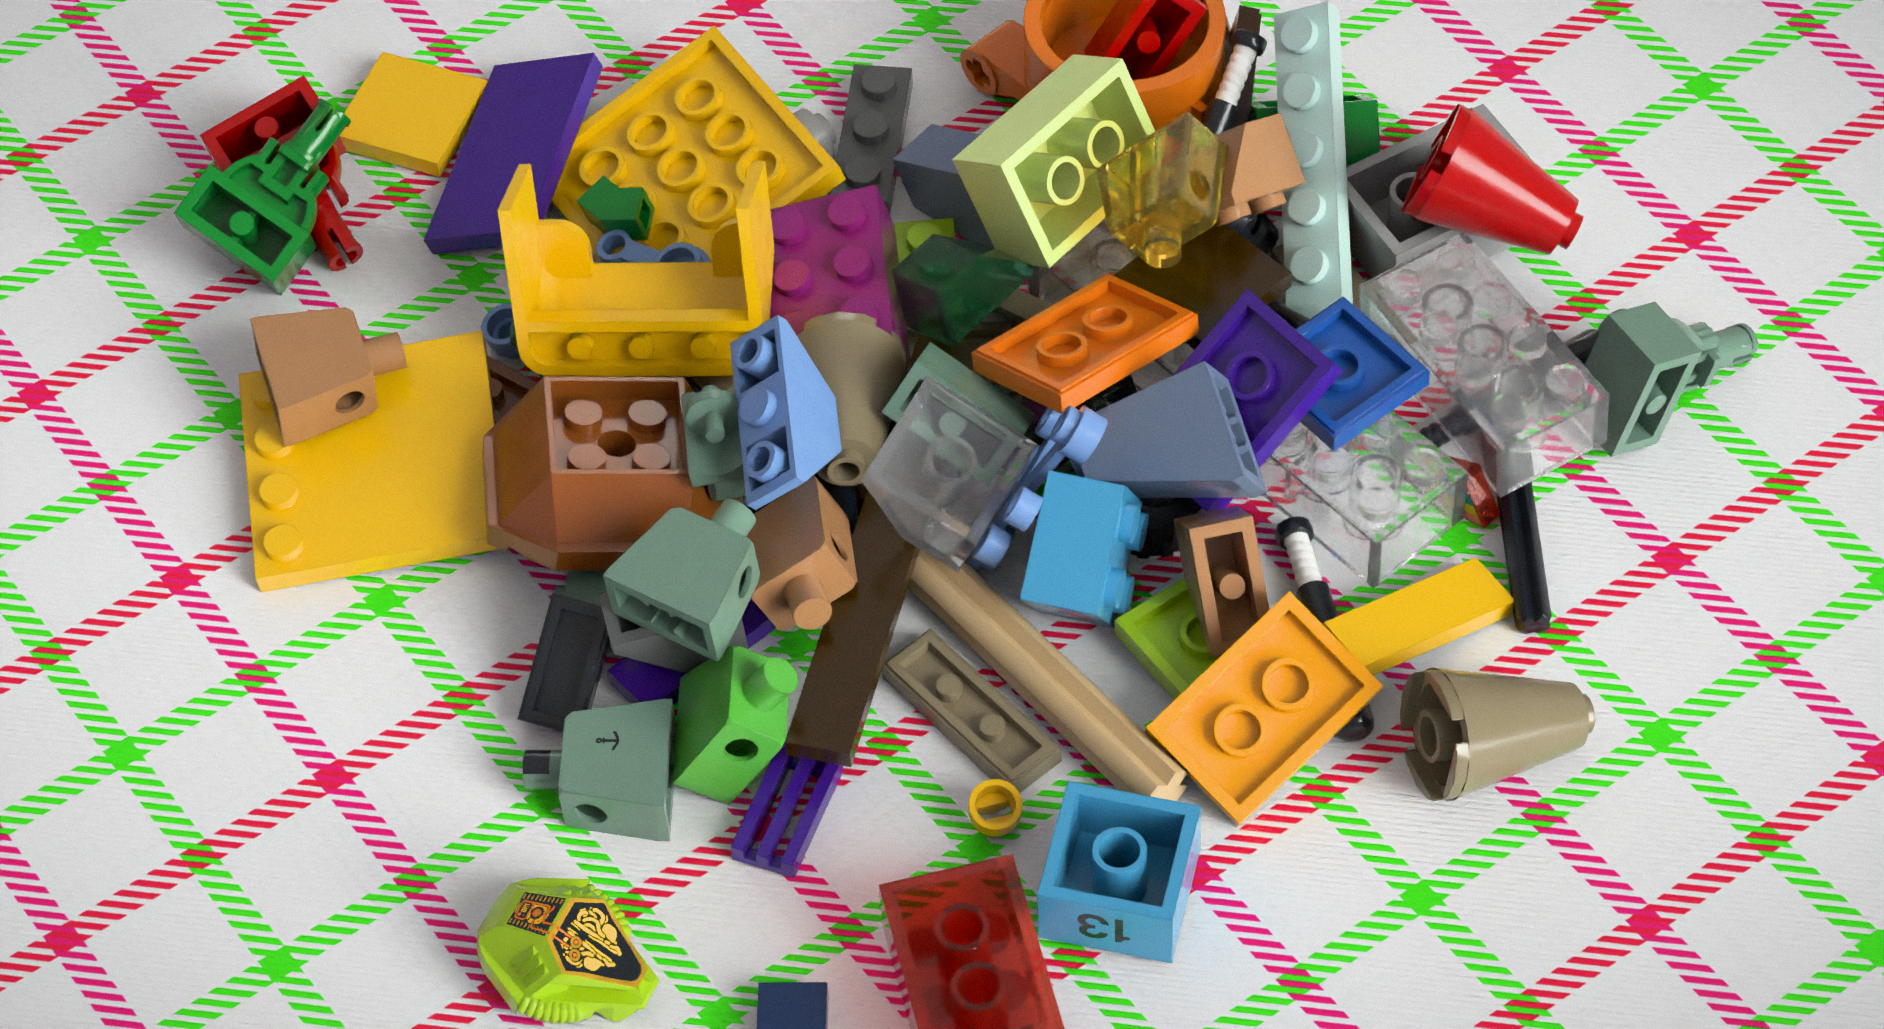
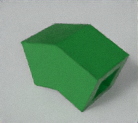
M603 175L577 200L588 221L605 234L611 230L619 229L626 231L632 240H648L655 208L643 188H619Z

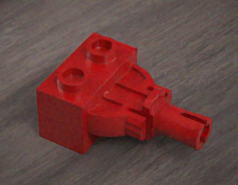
M303 75L200 134V137L216 168L223 173L236 161L258 154L270 137L279 141L280 145L285 144L287 140L290 141L315 109L319 98ZM340 136L319 163V170L327 175L330 181L317 197V220L310 234L325 258L327 266L332 271H340L347 268L341 258V253L335 245L336 243L340 244L352 264L357 262L363 254L361 244L356 241L326 191L330 190L341 208L349 202V195L340 182L342 173L340 155L346 153Z

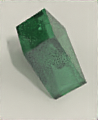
M932 234L891 270L906 326L950 347L958 343L1034 274L1031 264L987 244Z

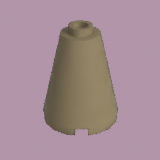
M835 312L815 316L804 323V331L798 334L797 337L836 397L842 451L822 467L817 474L823 480L833 485L854 486L869 480L877 471L892 419L883 414L882 411L905 378L906 353L901 338L893 330L891 336L886 331L877 327L875 318L866 314Z
M1428 668L1425 671L1414 672L1408 677L1402 692L1400 724L1401 729L1413 727L1416 749L1405 750L1404 752L1416 786L1428 800L1453 801L1583 747L1587 741L1588 733H1591L1594 729L1595 712L1590 698L1586 694H1582L1577 685L1571 682Z

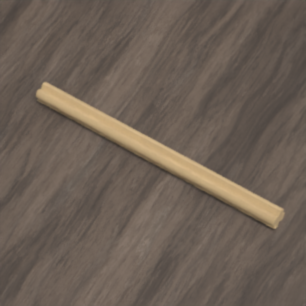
M690 376L702 389L708 385H715L721 390H726L734 384L733 376ZM871 478L856 485L863 500L865 499ZM927 526L908 587L1118 790L1178 801L1187 787L1182 781L1187 772Z

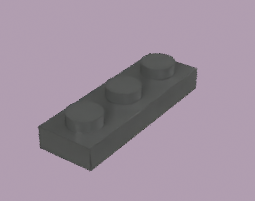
M854 64L836 157V163L840 166L846 180L831 190L829 195L876 185L890 214L898 173L892 159L902 150L913 87L912 68Z

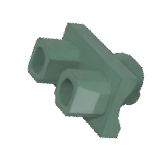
M734 384L726 390H721L715 385H708L701 392L681 394L688 472L692 488L707 485L710 498L713 501L745 496L746 490L737 415L738 402L735 396Z

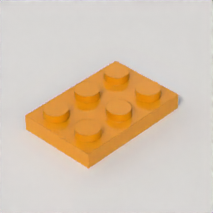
M1289 591L1146 727L1145 732L1187 772V775L1239 827L1382 691L1383 685Z

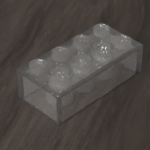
M1462 232L1359 285L1360 311L1430 370L1429 385L1416 393L1414 397L1500 498L1607 442L1610 394L1467 233Z

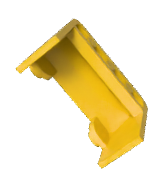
M753 161L736 206L737 218L725 221L715 231L711 242L712 262L593 263L590 240L578 225L562 219H539L531 164L518 165L497 212L518 352L521 360L529 369L543 376H733L730 343L770 320L774 238L765 161Z

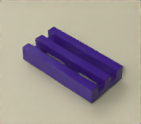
M784 742L781 750L772 758L731 845L732 860L795 878L841 778L843 766L786 755ZM789 770H794L758 850L753 849ZM810 775L818 777V782L783 857L774 855Z

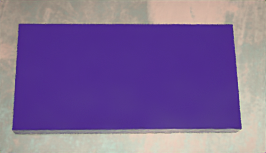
M595 53L494 65L423 240L432 254L503 247L497 210L519 164H531L539 219H545L603 68Z

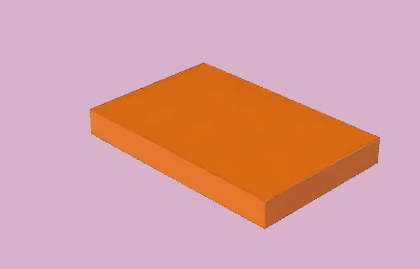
M1106 274L971 352L973 371L1062 414L1068 405L1078 406L1199 334L1198 314L1111 274Z

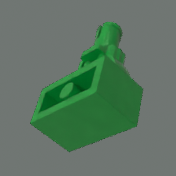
M321 98L298 132L295 133L290 141L287 140L285 144L280 145L279 141L270 137L258 154L236 161L223 173L209 164L174 211L176 218L183 228L279 295L283 294L316 249L310 234L317 220V197L330 181L328 176L319 170V163L345 127H348L352 122L337 108L335 111L331 109L332 105Z

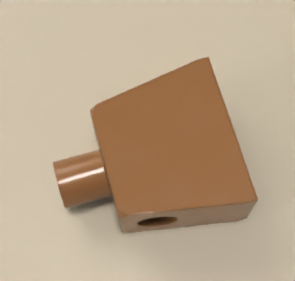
M346 307L250 318L257 359L284 447L295 445L374 413L378 408L374 376L407 368L404 349L398 332L363 340L354 312Z
M814 475L805 483L785 493L754 513L756 524L746 536L754 543L760 570L759 583L751 599L779 631L789 630L795 625L806 630H813L823 626L832 615L830 603L852 590L858 581L848 517Z

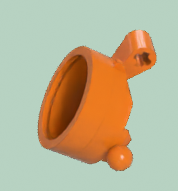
M1027 0L1023 17L1024 26L1014 20H1006L961 52L960 62L965 76L978 91L985 95L997 94L1015 97L1020 101L1073 54L1085 55L1084 49L1120 0ZM1199 0L1206 4L1207 10L1164 72L1155 77L1132 80L1169 160L1129 196L1134 207L1151 221H1160L1189 152L1186 147L1172 138L1171 134L1187 127L1191 123L1202 120L1210 98H1215L1216 92L1219 90V84L1223 80L1225 42L1230 32V24L1226 16L1223 0Z

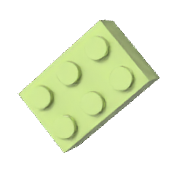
M1077 54L1070 56L952 159L1000 260L1046 268L1054 265L1169 161L1123 59Z

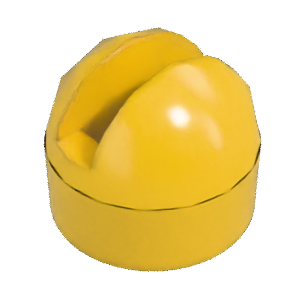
M990 779L980 783L974 788L969 798L968 815L972 825L977 831L988 837H1002L1015 829L1021 819L1023 805L1021 795L1015 786L1001 779ZM1009 806L1012 811L1011 814L987 820L979 816L995 813Z

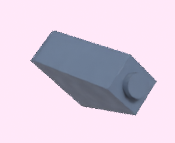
M931 124L892 159L913 206L932 219L953 218L956 234L1001 261L952 161L956 155L980 134ZM1001 261L1029 278H1034L1045 268Z
M1205 361L1096 411V413L1108 419L1106 430L1100 442L1084 464L1080 465L1070 459L1077 476L1124 485L1137 498H1256L1267 493L1229 379Z

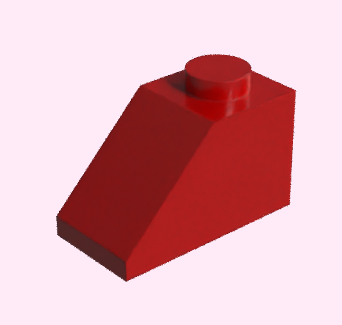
M1120 0L1084 49V53L1088 56L1122 58L1132 80L1147 79L1161 75L1204 15L1207 6L1199 0Z

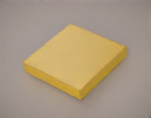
M382 52L344 112L352 122L348 127H345L340 134V138L348 152L441 177L468 132L488 80Z

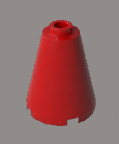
M1457 104L1430 147L1433 150L1425 165H1420L1407 192L1401 211L1411 216L1413 220L1548 255L1553 252L1557 245L1567 249L1575 238L1584 216L1575 212L1579 199L1475 110Z

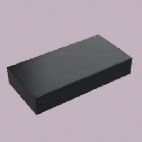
M552 593L518 720L563 732L565 717L574 711L592 709L610 644L600 605Z

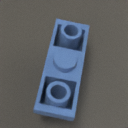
M779 315L730 343L735 396L738 402L737 415L747 506L755 510L805 483L842 451L836 397L788 321Z

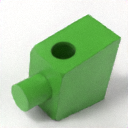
M729 646L718 662L708 659L680 678L672 784L728 805L737 798L781 750L786 740L789 695L798 685L797 673L789 662L778 657L769 658L741 646Z

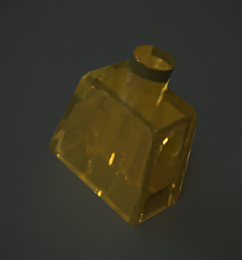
M1186 112L1097 168V176L1107 228L1111 234L1153 267L1169 268L1176 265L1181 259V246L1212 228L1218 220L1228 158V145L1193 115Z

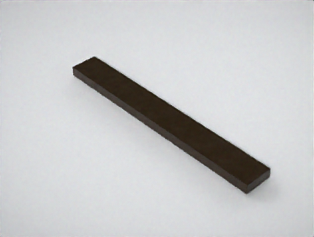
M918 335L905 377L930 342L972 371L971 352L979 348V345ZM894 420L891 422L877 471L871 478L852 536L858 581L852 590L830 603L832 615L829 621L822 627L785 740L786 755L847 767L852 766L949 458Z

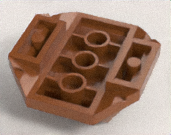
M545 375L483 436L482 458L487 544L505 551L512 548L530 561L556 571H607L620 556L670 509L682 507L706 519H710L724 500H711L707 485L692 488L688 472L681 394L694 391L685 378L670 376L605 377ZM742 497L731 498L743 504Z

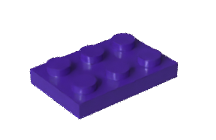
M1247 288L1173 375L1205 361L1229 379L1258 467L1260 468L1340 376L1343 370ZM1233 498L1192 499L1206 512L1226 508Z

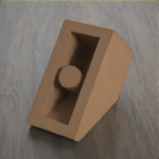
M1238 506L1174 519L1185 583L1211 657L1223 655L1270 610L1253 516Z

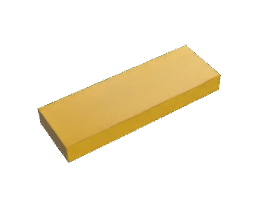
M1475 557L1325 621L1323 625L1374 676L1510 616L1515 603L1514 598Z

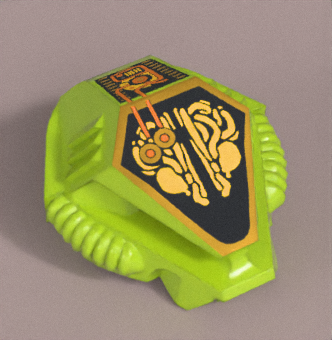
M531 878L510 883L493 903L480 925L477 935L479 962L485 975L515 1014L518 1011L519 1014H526L528 1018L532 1017L534 1020L544 1023L550 1022L555 1024L558 1022L559 1024H564L566 1022L571 1024L573 1021L581 1022L583 1019H590L596 1011L606 1019L620 1022L637 1010L644 1009L659 983V979L629 940L632 928L628 925L629 921L624 918L625 913L620 911V906L615 905V901L609 899L607 894H602L600 889H595L593 884H589L591 879Z

